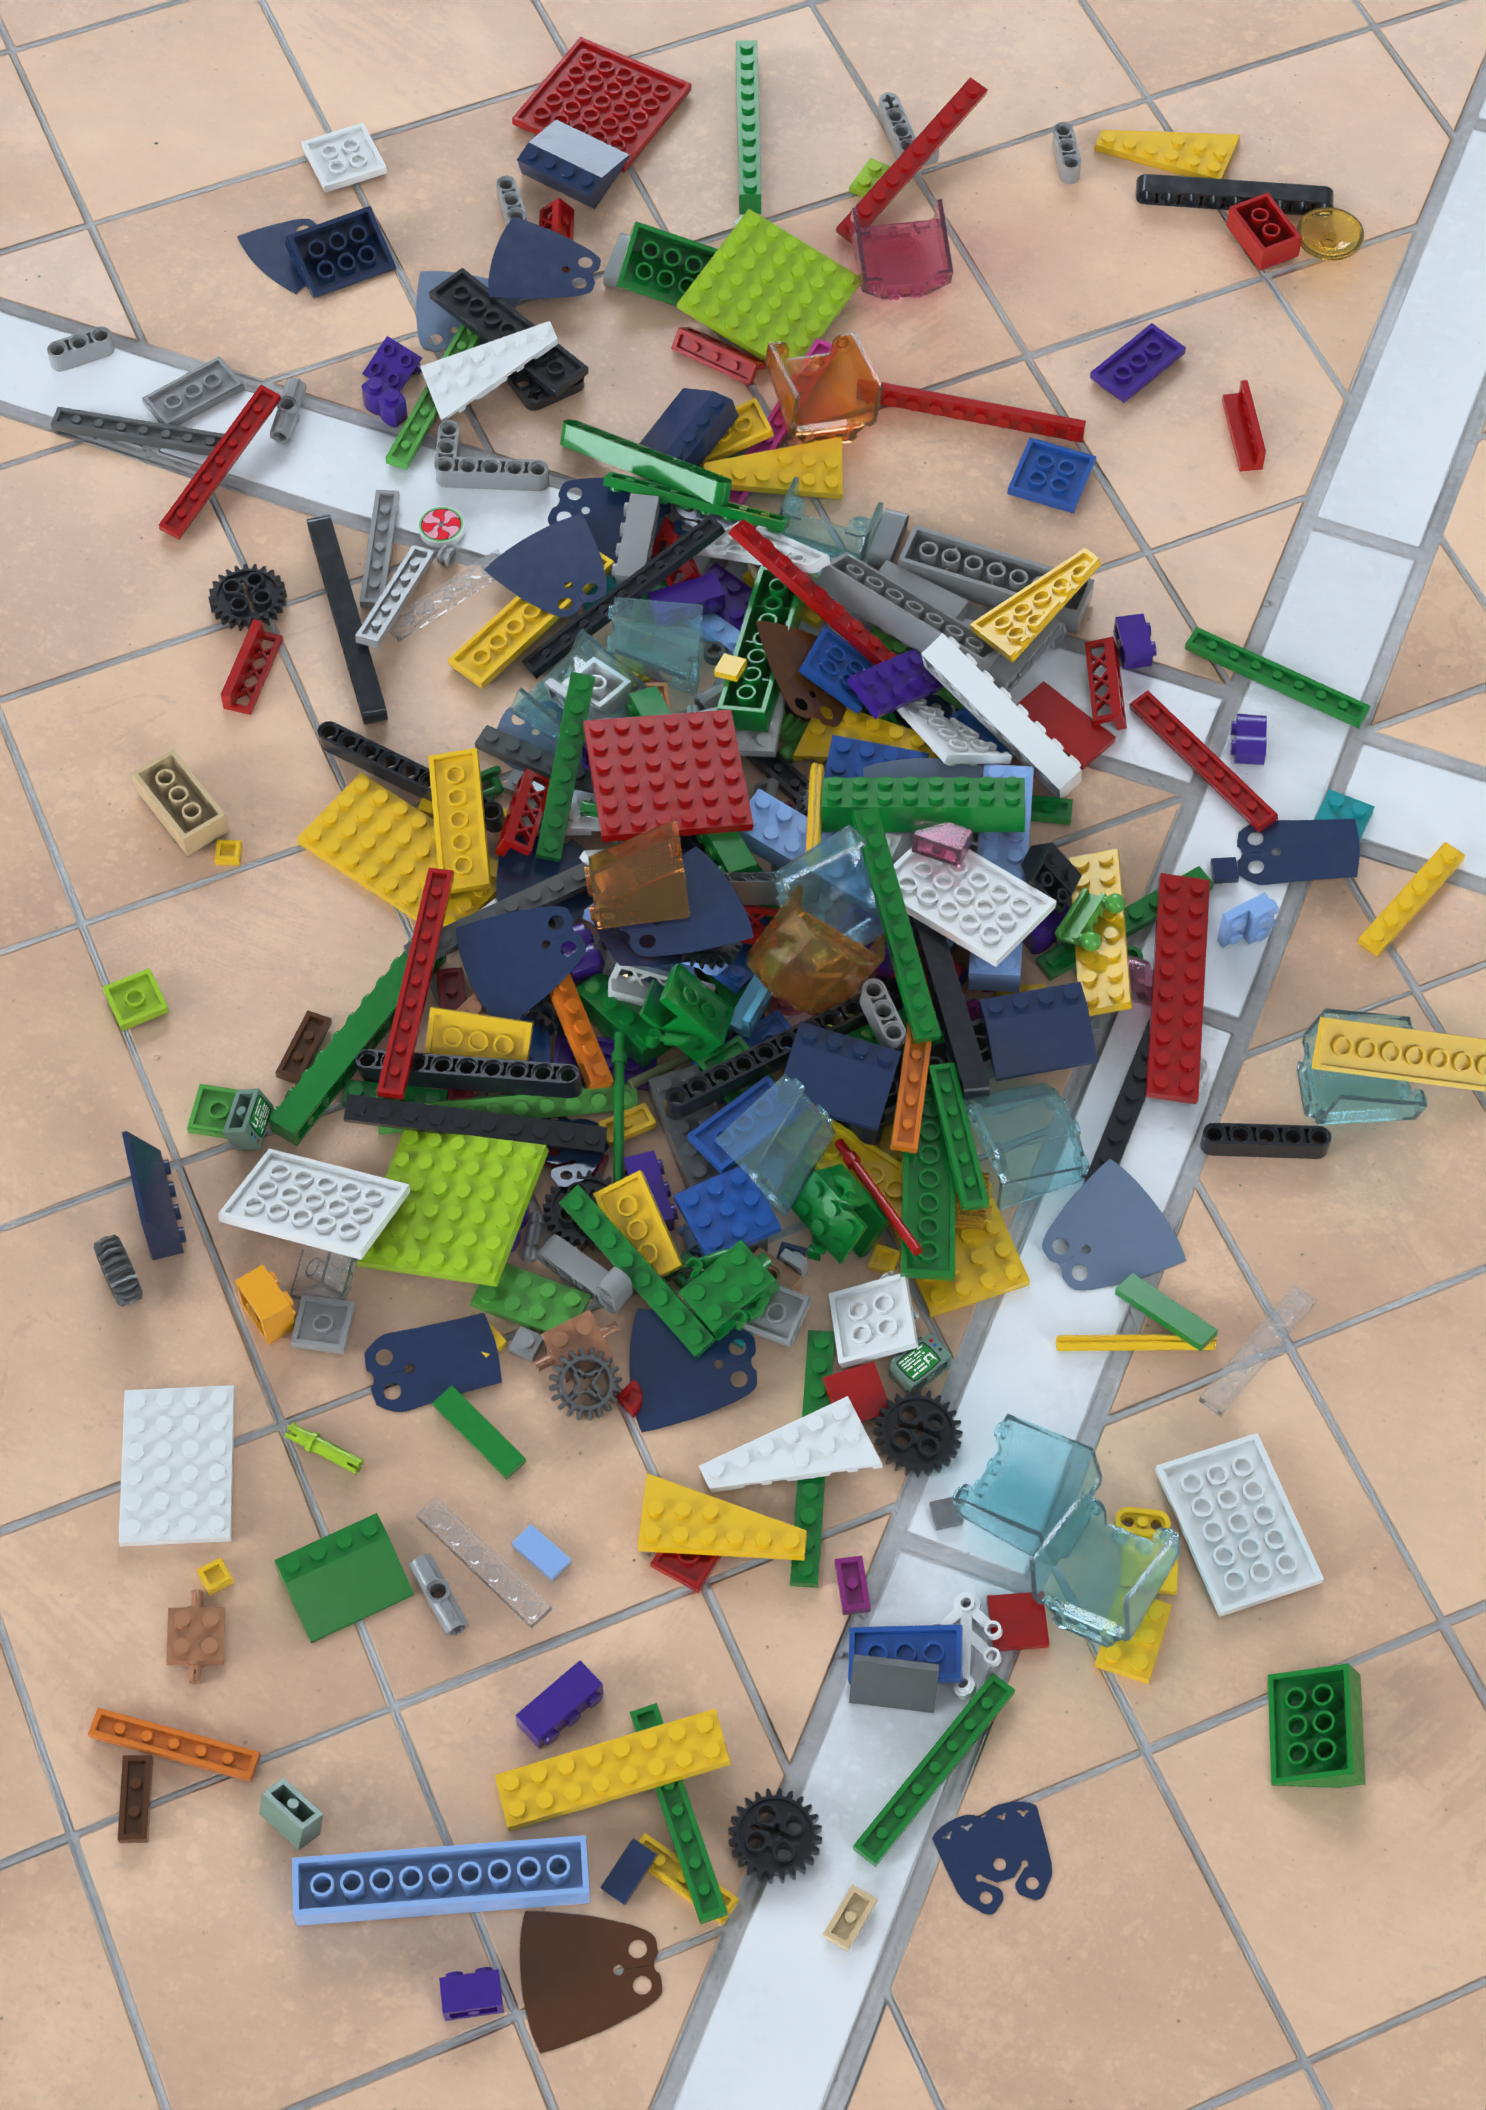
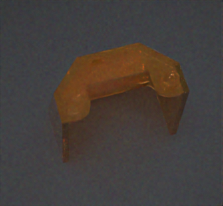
M855 332L836 336L832 341L830 353L788 358L790 350L785 342L768 343L765 362L787 429L793 437L800 439L803 444L842 437V444L851 443L857 438L856 434L865 426L871 427L877 421L883 384Z
M677 820L663 824L588 857L589 865L584 866L588 897H593L594 906H589L591 921L597 922V929L690 917Z
M798 884L749 950L747 965L774 997L778 999L783 998L788 1001L797 1011H804L809 1015L815 1016L849 999L884 960L885 937L880 935L868 950L805 911L802 907L803 886Z

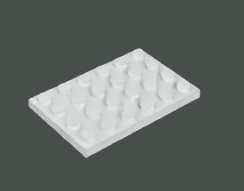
M927 832L894 863L907 914L995 967L1056 907V900L941 832Z
M268 1149L220 1210L218 1218L219 1222L362 1260L409 1195L410 1187L406 1183Z
M234 1385L125 1390L119 1520L120 1547L232 1541Z
M1258 1433L1155 1467V1472L1219 1617L1323 1582L1324 1578Z

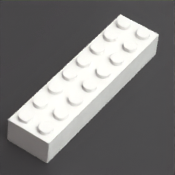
M942 633L921 653L924 667L1024 766H1034L1033 775L1056 798H1065L1082 782V771L1079 768L1081 767L1080 762L1072 755L1068 757L1062 751L1064 747L1055 738L1051 740L1045 734L1047 732L1046 729L1038 721L1033 723L1027 717L1029 715L1028 711L1021 704L1016 706L1010 700L1012 698L1010 693L1003 687L999 689L993 683L995 681L994 678L986 670L982 672L977 668L976 665L978 663L969 653L964 655L959 650L960 645L953 637L947 638Z

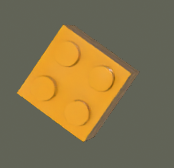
M261 1265L235 1280L241 1305L268 1345L294 1330V1318L297 1317L292 1307L294 1302L287 1291L282 1292L278 1287L280 1282L273 1271L268 1272L264 1265Z

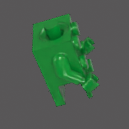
M680 963L675 964L670 970L665 987L654 979L646 995L639 1015L654 1028L648 1031L645 1045L649 1048H657L660 1042H664V1045L677 1046L697 1062L700 1058L723 1045L735 1010Z
M843 1164L814 1171L813 1174L803 1181L802 1185L804 1188L791 1206V1209L808 1227L812 1235V1243L807 1248V1258L820 1261L821 1254H825L827 1250L839 1264L844 1263L852 1250L859 1258L867 1256L890 1221L874 1199Z
M740 1240L730 1249L719 1250L700 1258H689L684 1269L688 1267L694 1268L690 1276L695 1279L680 1290L679 1293L690 1309L715 1338L720 1341L735 1327L737 1330H742L745 1323L761 1317L771 1297L778 1292L780 1287L776 1279L767 1270L773 1263L766 1254L761 1252L756 1257L744 1242Z

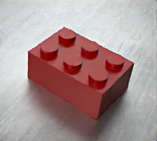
M1269 193L1229 207L1226 226L1260 271L1299 256L1302 236Z

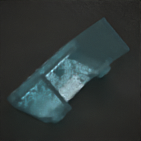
M794 477L782 502L779 514L791 517L789 527L780 534L829 555L830 561L848 552L866 563L870 546L883 515L884 503H878L871 519L859 516L851 519L847 528L803 515L805 503L799 498V478Z

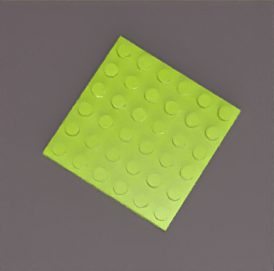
M748 209L678 301L677 308L792 378L816 338L821 339L861 285L863 278Z
M404 1130L385 1178L409 1184L410 1193L362 1260L352 1257V1263L357 1267L497 1287L549 1150L547 1146L463 1134H438Z

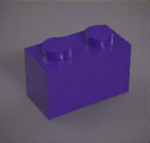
M1144 613L1115 617L1113 633L1123 670L1152 666L1153 656H1156L1157 649L1155 642H1151V626L1149 622L1146 623Z
M482 1967L476 1969L475 1973L469 1974L454 1971L447 1973L446 1977L439 1978L445 2021L504 2013L498 1969L493 1970L492 1967Z

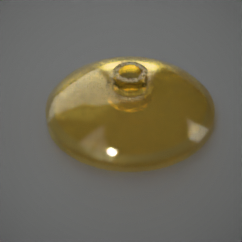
M1322 207L1307 212L1299 220L1296 229L1302 236L1301 247L1308 254L1328 261L1342 260L1354 255L1360 249L1364 239V230L1359 220L1351 213L1333 207Z

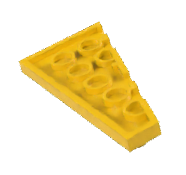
M1101 130L1095 143L1094 151L1186 177L1223 179L1239 143L1240 134Z
M842 437L705 462L703 465L704 469L731 479V490L839 500L843 496Z
M822 706L820 709L822 715L827 719H832L833 712L831 709ZM846 708L844 717L837 727L825 725L819 719L811 717L793 755V761L815 759V762H825L828 759L832 735L930 753L929 758H939L915 730L879 718L875 719L873 716L861 712L856 714L849 708Z

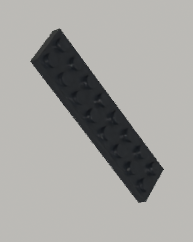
M464 268L455 272L429 292L430 299L485 343L536 326L502 298L489 297L488 287ZM560 344L550 349L538 359L530 360L521 370L554 398H557L589 373L588 366Z

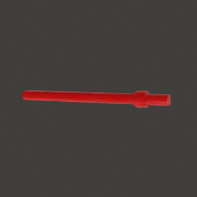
M838 1139L834 1145L843 1156L842 1161L848 1169L853 1170L913 1255H919L923 1251L922 1247L861 1165L860 1157L855 1151H851L843 1139Z

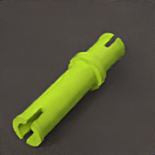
M292 1422L287 1428L290 1432L285 1433V1438L305 1447V1451L309 1453L314 1452L352 1472L354 1475L360 1472L362 1467L359 1465L364 1464L363 1458L355 1456L321 1438L320 1433L316 1431L312 1433L295 1422Z

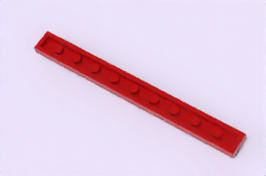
M970 77L836 227V232L851 244H854L987 95L988 89Z
M860 378L858 383L857 400L1083 443L1086 420Z
M742 519L730 530L728 534L873 665L898 656L883 645L878 637L873 636L860 621L853 618L841 604L833 600L823 588L813 582L807 573L801 571L793 564L788 556L783 555L770 540L763 537L751 523Z
M428 868L378 1083V1097L404 1100L455 876L454 870Z

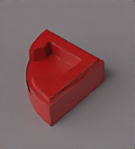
M633 1379L615 1397L618 1398V1402L634 1418L641 1409L643 1393L638 1382Z

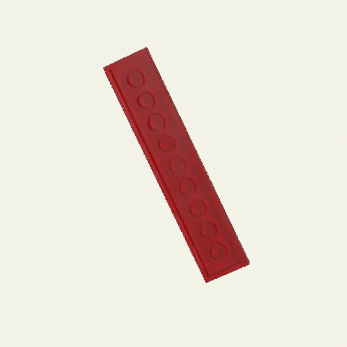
M1160 873L1145 1089V1097L1189 1104H1197L1210 880Z

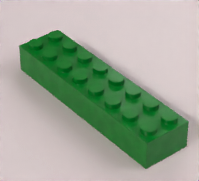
M764 566L759 568L733 656L745 658L747 666L737 682L725 679L717 710L731 709L736 730L768 732L780 693V688L769 665L756 621L788 626V632L790 627L798 629L806 604Z
M836 776L823 778L822 832H856L851 816L853 811L878 808L884 832H1025V778L1013 776L1007 778H992L988 776L982 778H966L962 776L957 778H941L937 776L931 778H916L912 776L906 778H891L887 776L881 778H865L862 776L856 778H840Z

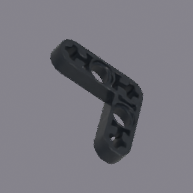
M522 371L516 372V375L513 372L506 380L523 405L531 411L540 410L582 391L585 385L583 377L557 398H554ZM520 381H526L529 383L525 387H520L517 385V383Z

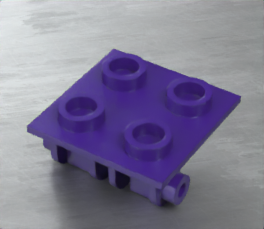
M387 336L362 374L369 379L372 376L378 377L385 381L389 388L401 392L412 374L419 375L422 372L420 368L422 357Z

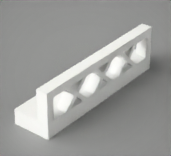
M616 962L608 980V997H615L620 1001L643 1006L651 983L645 982L644 978L649 976L655 977L665 987L670 972L648 966H620ZM621 969L632 971L634 975L625 977L619 975ZM701 981L713 992L715 991V984Z

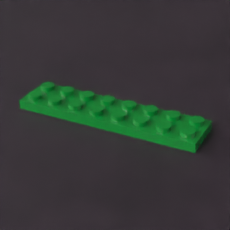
M926 1083L918 1150L916 1154L902 1151L901 1220L920 1244L923 1251L919 1255H913L901 1238L900 1277L954 1281L956 1185L931 1084Z

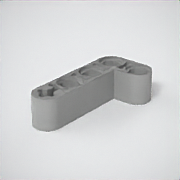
M887 92L879 98L878 115L896 159H898L916 137L898 96ZM939 149L931 156V158L923 166L930 165L938 161Z
M1054 617L1013 663L1001 655L988 671L995 680L993 683L999 689L1003 687L1010 692L1049 646L1056 650L1064 643L1067 638L1064 622Z
M553 1234L536 1253L537 1259L544 1266L576 1289L590 1294L593 1301L610 1313L616 1314L633 1295L632 1282L626 1273L617 1267H613L610 1271L606 1270L556 1234Z

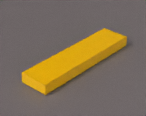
M644 1833L639 1842L658 1855L648 1873L693 1904L677 1855ZM719 1885L728 1915L718 1918L716 1921L723 1925L739 1903V1898Z

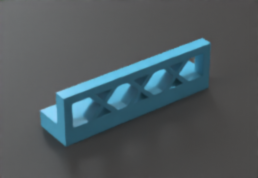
M788 940L784 948H769L734 1009L729 1030L750 1038L776 993V988L778 989L776 985L779 986L795 960L794 942Z

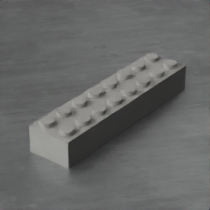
M914 525L898 559V566L962 598L994 608L1054 569V567L917 525ZM1089 578L1056 614L1055 617L1064 622L1066 630L1078 632L1093 596L1094 579Z
M848 552L830 561L831 564L822 569L816 584L823 588L833 600L840 603L846 610L853 611L861 616V619L865 622L872 623L881 628L883 633L899 639L904 646L915 648L920 654L943 633L947 638L953 637L960 645L959 650L964 655L969 653L978 663L976 667L982 672L984 670L988 672L1001 657L998 651L973 633L971 627Z

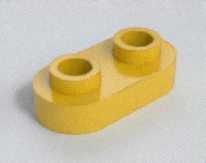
M1136 1507L1121 1508L1116 1513L1114 1527L1122 1536L1133 1535L1164 1538L1168 1534L1171 1525L1170 1518L1165 1512ZM1130 1521L1133 1525L1126 1527L1123 1522ZM1157 1524L1160 1526V1529L1155 1530L1151 1525Z

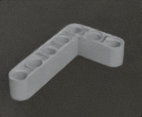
M452 420L443 421L439 425L434 461L436 482L439 486L445 488L543 491L549 486V469L546 462L532 459L459 457L461 447L459 425Z

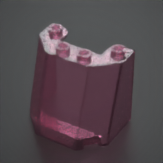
M937 199L934 218L930 220L860 227L857 207L852 208L849 231L862 292L880 299L898 300L902 297L920 298L951 283L953 267L942 199Z

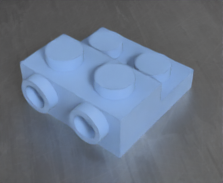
M1264 892L1223 913L1217 942L1223 948L1229 944H1237L1243 938L1248 944L1265 940L1270 935L1271 928L1276 926L1274 915L1279 913L1277 903Z

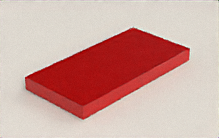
M1044 681L1016 704V706L1021 704L1028 711L1029 715L1027 717L1033 723L1038 721L1046 729L1047 732L1045 734L1051 740L1053 738L1057 739L1064 747L1062 751L1068 754V757L1070 755L1074 756L1080 762L1081 767L1079 768L1082 770L1116 740V736L1100 724L1094 725L1093 719Z

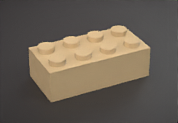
M174 749L131 773L135 790L187 856L230 832L226 814Z

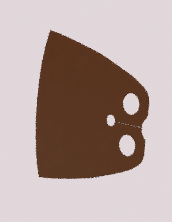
M756 621L769 665L792 711L807 719L814 717L825 725L837 727L841 723L847 707L798 672L817 636L790 627L788 632V626L778 623ZM809 691H813L816 697H811ZM802 698L805 700L808 709L805 711L799 709L795 704V699ZM822 706L831 709L833 712L832 719H827L822 715L820 711Z
M525 1911L520 1937L521 1983L529 2026L540 2053L560 2048L602 2032L644 2010L659 1998L662 1993L661 1975L654 1967V1960L658 1955L656 1938L653 1934L633 1925L593 1916ZM634 1940L644 1941L647 1946V1952L641 1958H634L629 1954L628 1947ZM616 1965L623 1967L624 1971L621 1975L614 1974L613 1968ZM645 1976L650 1979L652 1986L647 1994L640 1995L634 1991L633 1982L637 1977Z

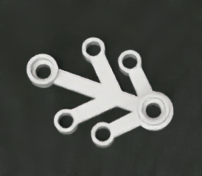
M970 1591L958 1594L953 1602L954 1610L941 1622L936 1621L931 1624L955 1625L961 1620L960 1625L963 1626V1681H967L968 1685L965 1688L958 1687L959 1683H952V1688L956 1696L964 1700L970 1699L976 1693V1684L970 1676L971 1645L983 1656L986 1664L990 1667L998 1666L1002 1660L999 1650L989 1647L972 1630V1620H975L984 1628L986 1636L990 1640L999 1639L1003 1633L1001 1625L997 1621H991L981 1611L980 1598ZM971 1601V1605L969 1607H962V1604L964 1602ZM997 1627L998 1631L995 1634H990V1628ZM990 1654L997 1655L995 1660H988Z

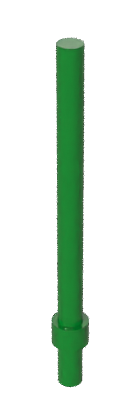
M623 1032L614 1033V1052H612L611 1063L614 1065L613 1183L624 1178V1065L627 1064V1052H625V1033Z

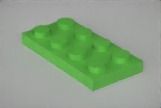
M506 1263L498 1286L479 1284L471 1300V1307L542 1334L584 1313L591 1297L588 1293Z

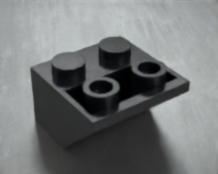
M1053 842L1032 845L1022 861L1021 867L1028 882L1034 888L1056 900L1054 911L1057 914H1062L1082 875Z

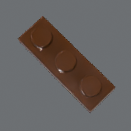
M307 1010L275 1072L276 1078L294 1084L300 1081L302 1073L310 1067L332 1024L331 1018Z
M123 1755L118 1824L119 1843H148L153 1772L152 1755Z

